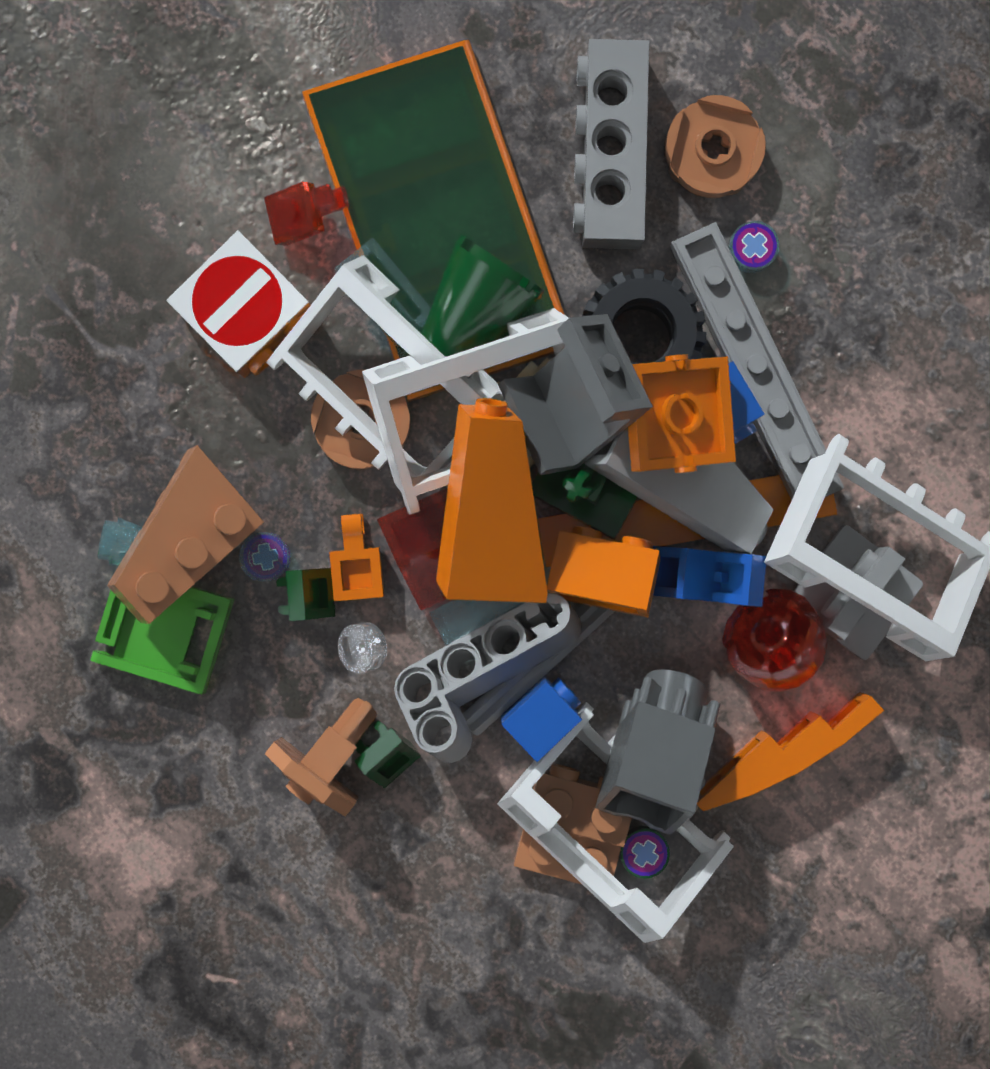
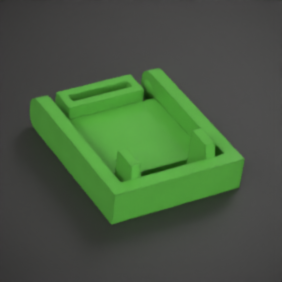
M192 586L150 624L140 623L110 590L95 641L116 647L114 655L106 651L93 650L90 660L101 665L203 695L207 692L235 599ZM198 617L214 621L201 665L185 661Z

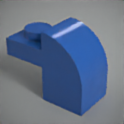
M653 546V549L660 551L661 559L653 596L762 607L766 572L764 561L766 556Z

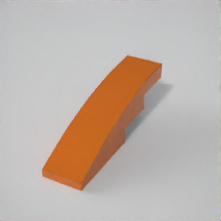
M859 692L828 722L820 715L810 711L778 742L761 730L705 783V786L700 791L697 806L702 811H706L754 795L800 773L845 744L885 710L872 696Z

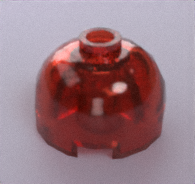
M790 589L765 590L768 596L763 597L762 607L737 606L726 622L722 642L727 649L728 660L731 666L741 678L764 691L785 692L801 687L816 675L824 662L828 641L821 617L804 596Z

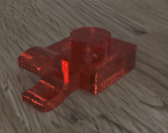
M300 182L264 197L275 245L288 246L324 232L325 228L322 217L350 206L346 187L341 186L332 190L330 184L315 188L314 183Z

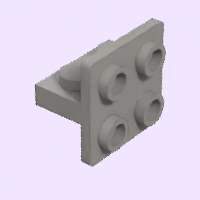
M848 525L842 526L822 552L906 605L910 604L923 586L922 580L902 566V563L905 561L904 557L890 547L875 546ZM826 582L806 588L798 584L787 599L789 606L862 660H867L888 633L892 624Z

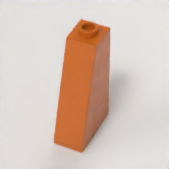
M479 398L476 399L475 405L459 404L436 582L446 599L547 603L548 591L523 422L510 408H507V403L501 400Z

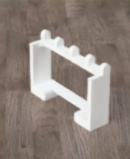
M363 255L341 266L266 363L273 370H276L285 361L307 382L299 392V395L306 401L313 397L316 392L321 395L344 417L335 427L342 436L353 426L380 452L371 462L372 465L380 470L388 460L377 424L304 355L301 348L307 343L343 296L347 294L420 365L444 358L445 356L390 304L400 290ZM484 370L441 383L461 404L475 405L476 399L479 398L497 399L505 402L498 383ZM454 438L428 467L417 463L403 449L410 477L422 476L445 468L452 460Z
M552 308L507 323L510 336L423 365H420L409 355L362 371L395 485L402 493L409 515L420 512L417 495L446 485L448 488L451 466L422 476L410 477L389 401L552 346L555 355H557L565 347L557 329L568 319L567 316ZM526 446L527 456L530 457L531 454Z
M837 434L831 440L825 454L809 461L764 563L805 588L826 582L890 621L892 624L886 638L924 661L955 657L990 569V531L982 537L981 541L961 529L965 520L963 512L954 508L947 514L946 518L938 515L921 504L926 492L925 488L914 483L908 488L906 493L897 489L881 478L885 469L883 461L875 457L864 468L844 455L849 440ZM836 472L964 552L958 556L933 620L925 617L805 542Z
M585 702L577 710L582 721L538 762L534 760L497 804L644 943L660 940L669 932L734 846L729 842L730 836L723 830L716 834L713 839H710L689 819L683 823L677 831L701 854L661 906L658 907L638 888L626 889L557 824V821L562 816L532 789L534 784L575 736L606 764L608 763L615 738L614 735L607 743L590 726L588 721L594 715L592 713L594 708Z

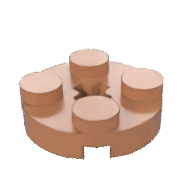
M722 95L706 96L698 99L696 103L689 105L687 108L682 109L673 119L665 141V157L671 178L689 192L707 198H721L737 194L759 170L765 155V135L762 127L759 129L757 121L751 116L753 112L744 103ZM713 135H718L722 137L721 145L728 148V154H719L717 159H712L708 157V152L702 149L701 142H709Z
M364 370L346 372L347 374L340 375L332 382L360 408L361 406L370 408L369 417L374 419L377 424L362 374ZM317 394L311 410V425L317 443L321 446L322 450L330 459L348 468L366 470L375 467L371 462L380 452L361 434L354 433L353 426L342 436L335 427L344 417L321 395ZM404 396L389 401L402 448L407 441L411 427V416L407 400Z

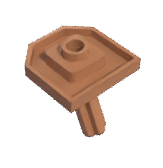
M359 698L354 699L332 727L328 726L306 755L282 737L273 742L265 755L290 780L286 788L297 798L307 804H310L315 799L320 804H325L346 817L355 805L358 796L336 780L334 776L357 748L355 745L375 721L377 712L369 702Z

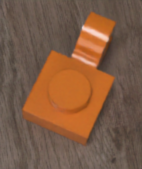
M363 513L341 516L344 550L329 552L334 601L384 597L380 547L365 548Z

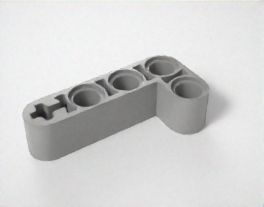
M548 593L547 603L525 602L408 666L399 674L394 687L396 699L413 737L421 749L442 762L453 763L460 761L467 755L472 743L471 731L461 712L460 706L567 649L578 640L581 634L582 623L578 614L564 597ZM557 615L559 624L551 628L552 622L550 618ZM530 627H534L532 631L537 635V638H534L528 632ZM519 636L520 640L517 648L512 653L502 654V646L505 641L511 637ZM475 660L473 672L465 678H459L461 666L466 661ZM431 683L432 687L429 696L417 703L416 694L419 688L424 684ZM451 725L452 731L448 741L443 745L436 746L435 738L438 731L445 726Z

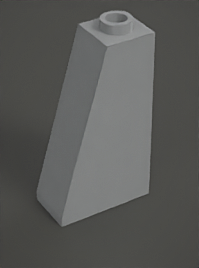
M628 428L585 462V465L726 552L752 554L754 548L762 542L767 533V522L774 509L734 462L697 466V471L675 473L674 468L631 472Z

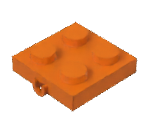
M688 354L665 356L666 361L632 364L653 407L628 427L631 472L674 468L675 473L697 471V466L736 462L728 356L688 359Z

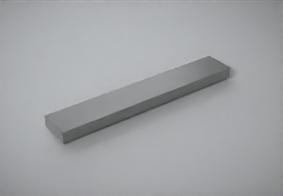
M714 222L672 241L670 248L691 292L698 299V307L700 311L704 312L706 323L722 357L728 356V364L734 361L765 415L756 419L754 423L792 500L809 461L825 454L826 448L717 223ZM837 472L825 497L844 489Z

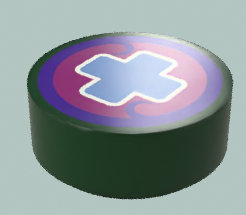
M639 826L628 831L625 845L621 847L619 855L623 866L630 874L638 878L647 879L659 875L666 868L670 858V849L664 836L658 830L648 826Z

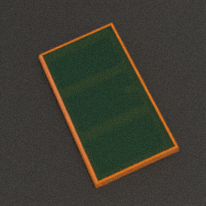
M469 40L456 42L302 91L308 114L358 257L364 255L400 290L390 304L420 333L423 331L455 242H457L461 234L473 241L468 251L471 250L474 244H477L531 280L526 287L527 291L530 292L534 284L545 290L540 300L520 319L552 308L565 315ZM507 330L499 339L510 336L509 331ZM384 331L393 359L397 360L409 356ZM552 346L483 370L488 375H492L554 354V349ZM441 384L408 394L406 397L408 402L446 389Z

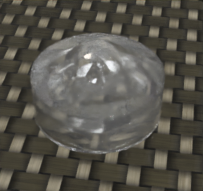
M362 622L349 625L343 629L338 639V654L341 662L349 671L361 674L376 670L384 663L387 655V644L383 633L376 625Z

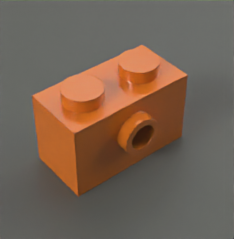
M578 526L573 527L572 533L559 530L547 583L548 593L558 594L569 602L649 617L661 561L660 551L651 549L652 543L650 541L630 536L622 537L621 543L602 539V532Z

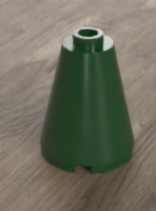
M462 234L457 242H455L421 333L445 357L498 340L508 330L507 323L519 320L540 300L545 292L544 289L534 284L530 292L527 291L526 287L531 280L477 244H474L471 250L468 251L473 241Z

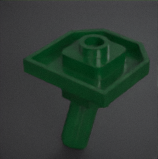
M585 463L579 468L544 475H540L538 472L532 482L533 496L602 532L613 540L616 539L638 499L637 496L588 467Z

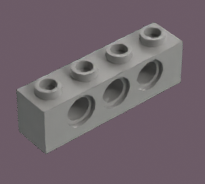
M589 39L586 56H578L577 86L586 87L585 105L576 106L575 135L584 136V154H575L574 184L583 185V203H574L573 233L582 234V248L641 249L645 240L649 40ZM604 88H615L622 93L624 101L615 106L607 105L601 101L598 93ZM605 136H613L622 143L623 151L616 155L604 154L598 148L597 141ZM602 185H613L621 192L622 200L614 205H606L597 198L595 191Z

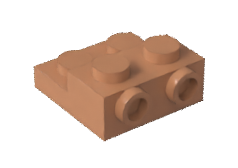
M552 763L550 771L546 770L534 784L533 790L562 816L557 821V824L614 876L621 847L625 845L632 818L615 816L595 808L603 776L599 777L597 784L579 779L580 771L577 769ZM522 829L513 862L515 867L581 884L533 837Z

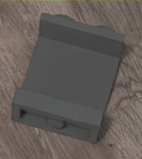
M608 314L568 318L557 329L565 345L557 355L534 376L503 379L498 384L508 407L523 422L526 446L540 475L579 468L653 407Z

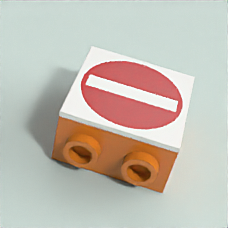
M238 230L166 300L244 378L251 372L256 376L269 366L266 362L274 353L273 350L285 339L311 306L296 288Z

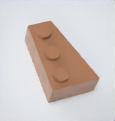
M198 445L188 449L184 454L176 472L165 490L161 493L150 516L138 532L107 585L140 623L150 624L264 523Z

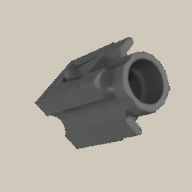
M654 670L646 674L641 689L634 690L632 701H625L595 806L596 809L615 816L637 819L648 825L649 828L669 835L674 833L695 814L700 791L705 786L706 780L703 778L720 709V702L714 700L705 706L708 689L705 684L688 674L673 670Z

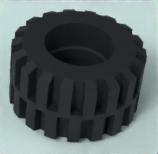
M644 268L633 269L631 274L626 276L621 272L612 276L611 281L606 285L602 283L595 290L593 297L588 300L582 316L608 314L612 325L620 314L628 310L643 309L656 314L667 327L669 346L665 354L655 362L666 361L665 356L688 354V359H701L703 354L701 349L706 343L707 332H703L702 327L706 322L704 312H698L695 306L698 299L693 292L687 294L682 289L684 283L676 277L672 282L664 278L665 272L654 270L653 274H644Z

